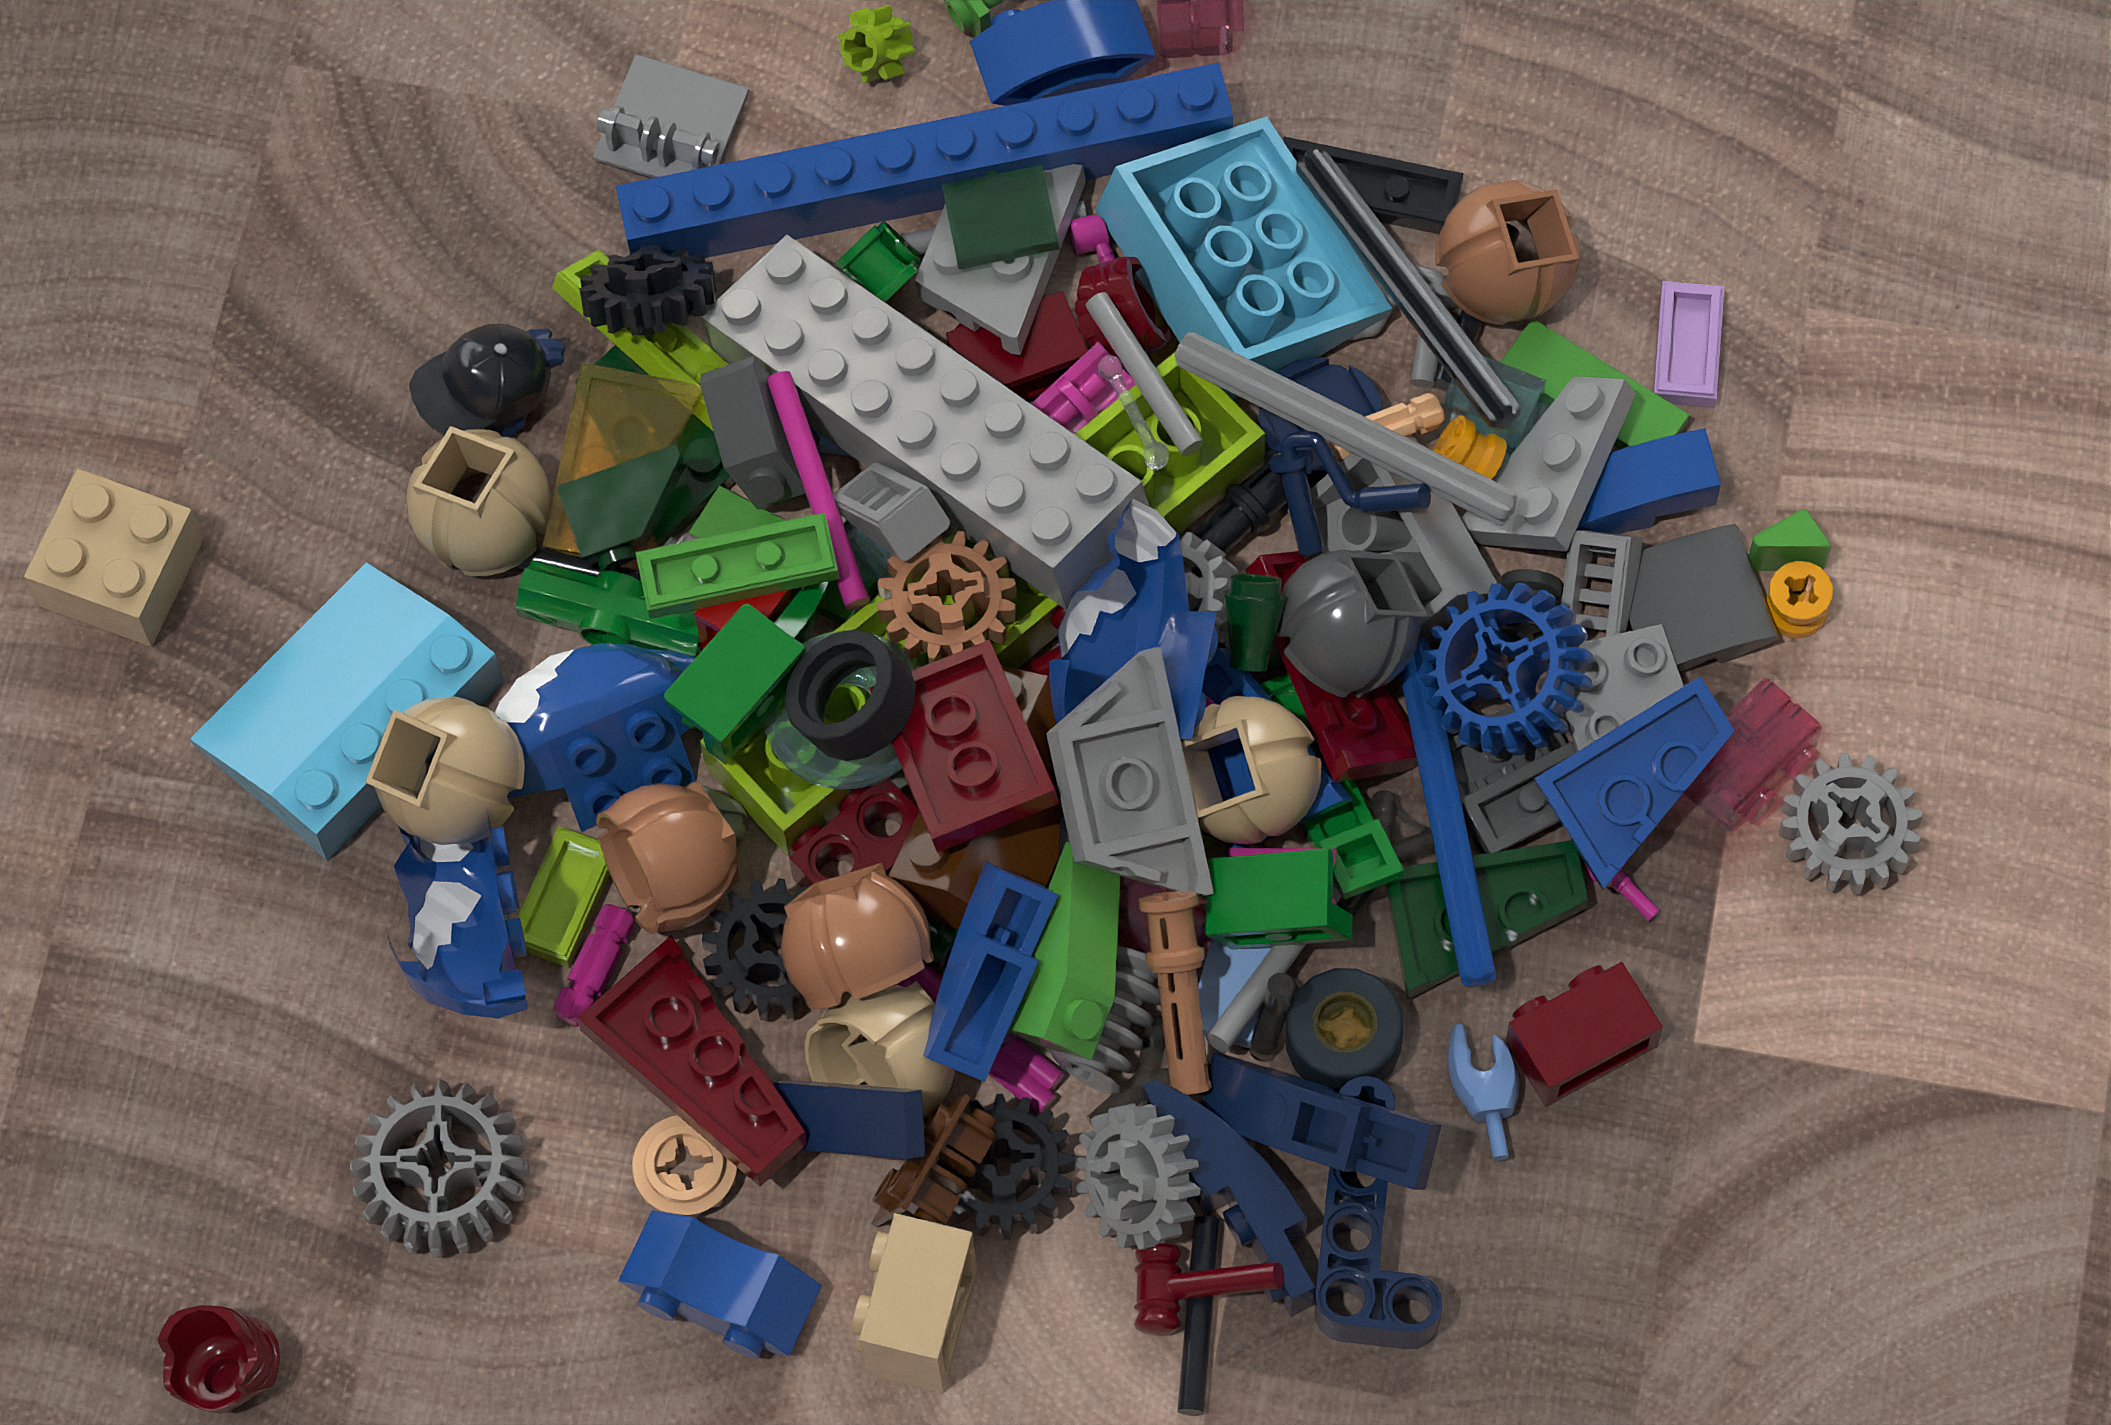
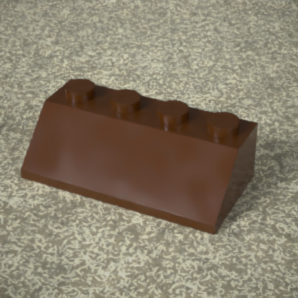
M1001 665L1054 786L1059 804L938 853L919 811L889 877L899 882L913 894L922 906L927 920L930 922L959 929L986 861L1049 888L1058 864L1060 794L1046 735L1057 724L1052 709L1050 677Z

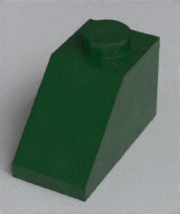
M677 444L556 486L580 556L587 566L599 563L601 570L622 566L637 558L635 549L648 545L686 467L683 455Z

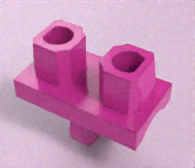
M1097 342L1031 405L1071 433L1076 434L1132 388L1135 382L1107 350Z

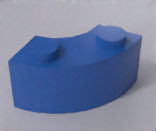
M1051 0L1023 11L1011 9L993 17L990 21V27L970 41L990 102L1002 106L1121 83L1156 57L1136 0Z
M654 1210L651 1211L618 1280L640 1294L637 1305L644 1311L668 1321H673L675 1315H678L724 1336L722 1342L727 1347L739 1354L754 1359L759 1358L762 1350L784 1356L790 1355L822 1287L820 1283L778 1254L762 1251L738 1242L710 1228L694 1217Z

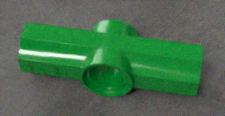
M534 560L523 572L518 586V597L515 606L517 615L520 617L578 632L579 636L591 645L599 643L629 644L644 649L674 651L692 657H697L702 651L694 612L697 609L650 619L642 581L619 572L603 571L598 573L597 577Z

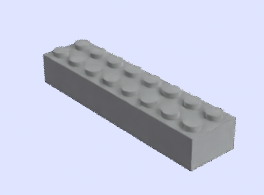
M789 235L782 238L719 297L716 303L706 310L707 314L700 316L713 350L727 363L732 364L755 356L770 376L777 372L790 371L807 421L812 428L866 467H869L874 462H878L927 486L949 518V526L957 532H965V538L975 545L983 539L989 542L990 556L993 558L1004 556L1007 560L1008 569L1065 610L1068 608L1072 594L1086 583L1091 573L1113 557L1107 548L1108 535L1117 528V520L1122 516L1121 512L1133 498L1149 507L1142 481Z

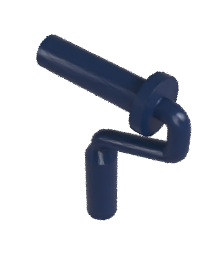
M1306 431L1288 434L1282 441L1281 454L1269 460L1271 472L1281 473L1299 555H1310L1323 550V545L1305 468L1314 462L1312 452L1310 450H1297V448H1314L1340 497L1351 508L1360 509L1366 513L1426 509L1431 502V492L1425 483L1366 487L1355 493L1328 443L1317 432Z

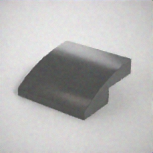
M1736 524L1693 533L1641 550L1629 621L1633 630L1662 624L1679 672L1712 658H1716L1722 664L1779 640L1742 535ZM1615 561L1609 563V565L1614 566Z
M1511 705L1490 717L1505 716L1515 711ZM1552 727L1545 729L1548 737L1547 747L1538 748L1527 738L1524 754L1518 756L1509 753L1505 745L1499 755L1496 756L1482 751L1481 743L1470 749L1459 742V732L1448 738L1465 823L1486 853L1504 851L1559 822L1533 781L1537 776L1576 753L1573 742L1567 744L1561 733Z

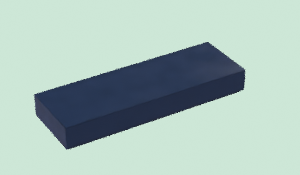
M800 1080L773 1082L774 1087L805 1131L807 1145L801 1150L899 1159L925 1156L922 1090Z

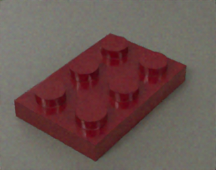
M990 640L911 671L916 684L914 708L904 729L891 744L937 853L1059 804L1054 786ZM875 686L869 688L871 693Z

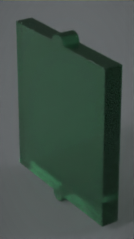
M1042 165L999 174L992 170L987 172L984 177L942 185L958 269L999 261L1011 264L1015 261V258L1060 249Z

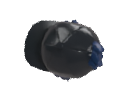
M499 323L475 328L463 334L447 351L435 356L415 370L409 383L412 401L420 417L432 429L443 436L452 426L462 431L476 429L491 430L499 433L502 437L513 438L517 430L521 431L523 429L527 415L543 402L550 383L551 369L562 365L564 362L565 345L560 340L551 339L552 331L547 328L524 331L515 326Z

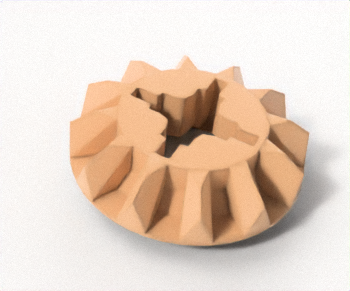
M678 1115L665 1118L650 1127L638 1142L632 1161L633 1178L638 1191L645 1203L652 1205L661 1212L697 1218L700 1213L712 1207H720L724 1197L736 1183L737 1167ZM684 1143L686 1153L690 1154L693 1162H704V1167L694 1171V1181L691 1182L693 1189L690 1190L686 1189L685 1183L681 1182L678 1174H667V1169L677 1166V1155L680 1154L678 1144Z

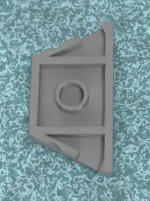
M1072 164L951 191L914 280L918 298L939 311L951 312L959 323L974 332L982 326L1001 338L1004 350L1011 354L1021 355L1086 183L1083 165Z
M1161 647L1142 650L1046 733L1073 859L1075 863L1171 891H1193L1198 896L1214 894Z

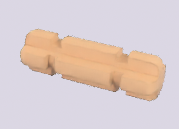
M1426 393L1410 399V404L1408 405L1400 403L1365 416L1405 437H1412L1413 433L1421 435L1437 429L1445 420L1444 410L1440 406L1437 396L1432 393ZM1326 440L1338 463L1342 462L1352 453Z

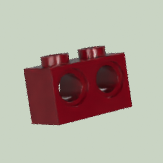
M885 774L871 787L867 783L858 786L844 799L840 806L841 812L823 828L820 825L809 828L795 842L792 847L793 854L789 856L793 880L802 888L804 885L810 887L816 882L829 879L820 874V871L824 865L834 860H842L851 864L853 868L850 872L882 863L885 873L889 877L891 869L919 813L918 807ZM881 819L894 820L900 824L899 830L888 837H877L868 832L869 827Z

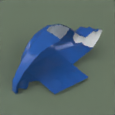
M1132 498L1121 512L1122 516L1117 520V528L1108 535L1107 548L1113 557L1094 570L1086 583L1072 594L1068 608L1058 627L1057 635L1062 659L1049 661L1053 714L1056 723H1059L1138 652L1161 647L1180 739L1192 740L1194 728L1200 724L1205 712L1206 699L1202 691L1206 664L1212 660L1217 648L1218 633L1214 627L1217 612L1189 611L1179 533L1174 531L1158 511Z
M599 643L551 655L534 669L517 678L511 689L500 700L495 711L496 716L508 723L517 735L523 750L525 764L522 790L510 791L507 798L565 788L580 830L583 832L597 826V815L607 810L620 796L641 786L663 783L684 787L695 782L696 779L680 737L690 727L681 722L683 716L666 704L664 693L696 657L674 651L644 649L629 644Z
M488 816L491 840L489 837H486L476 842L439 845L421 840L418 836L408 834L398 826L403 841L407 846L394 864V869L408 902V918L410 922L408 946L419 961L400 962L391 944L388 932L387 936L391 951L410 988L428 1003L462 1015L499 1019L527 1010L528 1006L522 971L516 970L515 958L527 956L520 917L509 919L508 914L517 912V909H520L517 885L513 870L501 872L500 866L510 865L504 826L491 828Z

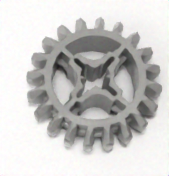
M440 1079L435 1086L434 1096L426 1097L422 1086L413 1083L410 1093L414 1101L403 1105L400 1098L389 1094L387 1104L392 1115L385 1118L381 1114L370 1113L367 1118L376 1136L367 1134L356 1136L355 1145L358 1151L365 1156L350 1162V1170L353 1176L362 1179L353 1187V1194L358 1202L368 1203L363 1211L368 1224L372 1225L383 1222L380 1233L387 1242L395 1241L404 1234L403 1245L407 1252L414 1254L421 1248L424 1240L428 1239L432 1255L440 1258L445 1251L446 1240H454L458 1251L467 1254L470 1250L467 1235L477 1231L483 1241L491 1242L494 1235L488 1221L494 1218L500 1223L510 1224L513 1219L510 1209L503 1201H523L525 1191L514 1180L522 1179L530 1173L527 1160L517 1157L527 1149V1145L523 1135L511 1134L516 1127L514 1116L510 1112L497 1114L499 1104L493 1095L489 1094L476 1102L474 1087L465 1083L459 1089L456 1096L452 1097L448 1082ZM452 1125L462 1126L479 1134L490 1145L492 1155H477L475 1149H465L456 1146L452 1134ZM427 1128L426 1136L420 1144L414 1148L399 1149L412 1135ZM443 1146L452 1169L449 1170L444 1167L447 1174L438 1177L437 1190L428 1168L430 1166L436 1169L434 1162L442 1160ZM389 1181H403L405 1187L422 1189L428 1203V1213L411 1209L399 1202L390 1193ZM482 1187L471 1200L453 1209L454 1200L460 1192L467 1188Z

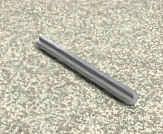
M1188 332L1177 347L1175 357L1179 367L1308 431L1317 432L1324 439L1414 484L1425 483L1428 485L1430 492L1496 525H1505L1514 513L1517 505V494L1515 491L1195 332Z

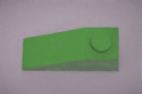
M1066 842L1048 888L1058 894V897L1032 953V956L1039 960L1008 1032L1043 1048L1092 1060L1115 999L1120 876L1075 863L1071 845L1069 842Z

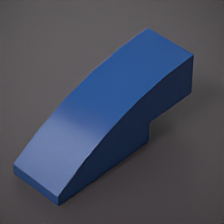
M1706 428L1659 438L1611 452L1576 530L1621 534L1651 528L1654 525L1655 517L1716 505L1721 483ZM1530 548V551L1540 550Z
M985 862L969 900L946 965L932 1014L928 1040L923 1056L981 1081H986L1039 960L1032 956V953L1058 894L1042 884L990 862Z

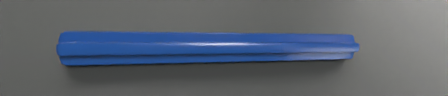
M1419 636L1418 647L1405 670L1400 673L1459 974L1461 982L1465 987L1475 988L1480 985L1484 986L1493 983L1496 978V971L1448 734L1439 723L1443 716V711L1433 710L1432 708L1430 710L1426 703L1438 688L1424 687L1420 679L1426 673L1433 671L1434 666L1423 660L1421 652L1429 650L1430 647L1428 640L1423 636Z

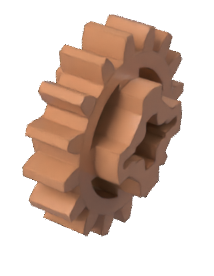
M963 531L956 533L952 544H943L942 537L939 535L930 543L929 547L922 549L908 561H902L897 557L891 556L888 559V569L893 578L879 579V596L885 600L877 604L879 620L881 622H890L886 627L887 639L890 644L906 639L904 644L905 658L912 661L921 652L928 653L929 664L942 659V657L950 656L985 642L988 639L995 643L1004 644L1007 640L1006 627L1002 622H1015L1016 604L1009 600L1017 597L1015 579L1004 578L1008 573L1007 560L1002 556L988 561L990 556L989 542L984 539L977 543L973 549L966 547L965 532ZM962 568L971 571V573L966 572ZM926 572L919 582L913 583L917 577ZM952 595L954 604L942 605L940 597ZM982 617L977 624L967 630L975 618ZM926 627V628L930 629L931 631H933L934 633L928 632V631H926V630H924V629H922V628Z

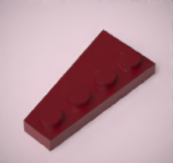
M1298 551L1259 555L1245 572L1246 574L1266 575L1281 579L1282 593L1284 585L1290 576L1302 564L1306 563L1303 555H1299ZM1276 636L1275 643L1334 783L1413 770L1418 765L1410 724L1385 686L1373 690L1362 698H1357L1355 691L1349 693L1345 698L1326 692L1309 681L1286 657L1283 651L1289 645L1290 638L1287 636Z
M672 935L577 1017L581 1032L759 1187L807 1145L804 1129L764 1070L759 1069L746 1050L743 1039L732 1023L729 1024L716 1006L711 992L700 976L695 975L685 960L683 951Z

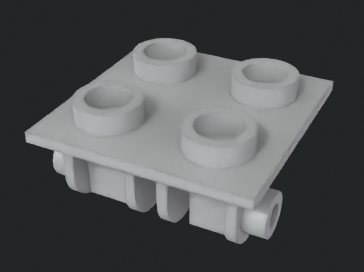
M635 54L613 109L603 108L599 114L596 130L602 133L594 152L593 160L651 178L719 165L750 90L741 85Z
M1662 624L1586 641L1579 646L1590 651L1595 661L1586 667L1578 669V672L1592 679L1593 687L1586 690L1576 689L1573 697L1583 703L1584 711L1574 713L1567 708L1563 713L1576 752L1683 687Z

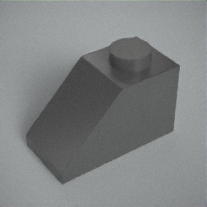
M752 356L701 374L700 386L723 467L757 509L805 494V490L767 383V378L770 374L758 359ZM810 426L816 447L818 449L820 437Z

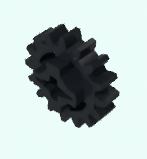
M647 245L641 246L640 249H632L631 254L625 257L613 254L608 256L609 262L607 265L593 264L590 267L591 275L581 276L580 278L581 288H579L584 317H590L593 327L607 324L608 333L612 334L623 328H630L632 335H654L656 332H664L665 326L672 323L686 326L688 325L689 315L704 316L707 314L706 305L716 303L715 292L717 290L712 263H706L705 255L702 253L689 256L688 249L684 247L672 253H666L664 246Z
M778 878L774 891L764 893L760 882L754 880L751 881V897L743 899L732 890L727 894L731 911L726 913L715 909L710 914L712 925L718 932L702 934L704 950L713 953L703 959L706 975H719L713 983L715 993L719 998L733 991L735 992L733 1005L736 1012L741 1014L748 1008L750 1003H753L758 1007L760 1020L767 1021L772 1007L781 1006L786 1018L791 1019L794 1018V1002L802 1000L807 1005L804 997L790 983L783 965V959L780 955L775 956L770 950L762 952L759 939L760 936L766 944L770 943L775 949L781 948L784 923L787 918L784 906L809 888L806 885L799 889L795 896H792L787 892L785 879ZM766 913H783L786 915H775ZM740 930L743 933L744 944L734 952L735 958L730 961L731 943L737 931ZM760 983H766V984H774V985H780V986H772V987H770V986H761V985H759V984H760Z
M996 1094L994 1109L987 1111L984 1110L983 1106L976 1099L970 1101L971 1114L974 1109H979L997 1120L992 1130L997 1136L989 1147L979 1165L973 1164L977 1168L974 1177L962 1175L940 1161L937 1164L964 1181L968 1189L980 1188L993 1200V1204L978 1199L968 1189L964 1194L951 1191L960 1197L958 1204L952 1212L953 1220L960 1224L972 1215L976 1218V1233L981 1237L987 1233L991 1224L1000 1225L1004 1240H1011L1013 1224L1021 1222L1033 1234L1037 1232L1036 1215L1042 1212L1053 1219L1059 1215L1058 1204L1053 1196L1070 1197L1072 1182L1060 1174L1075 1171L1074 1155L1059 1153L1070 1144L1069 1134L1066 1129L1050 1133L1054 1124L1053 1112L1047 1109L1036 1118L1031 1115L1030 1098L1023 1097L1016 1109L1007 1108L1004 1095ZM1014 1129L1028 1134L1039 1144L1025 1143L1014 1133ZM998 1158H1010V1175H997ZM1041 1185L1033 1195L1017 1203V1200L1030 1186Z

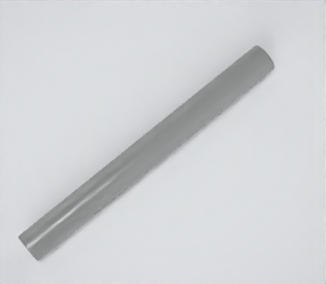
M1333 884V897L1337 904L1342 896ZM1306 944L1273 946L1207 1034L1206 1038L1211 1046L1221 1052H1227Z

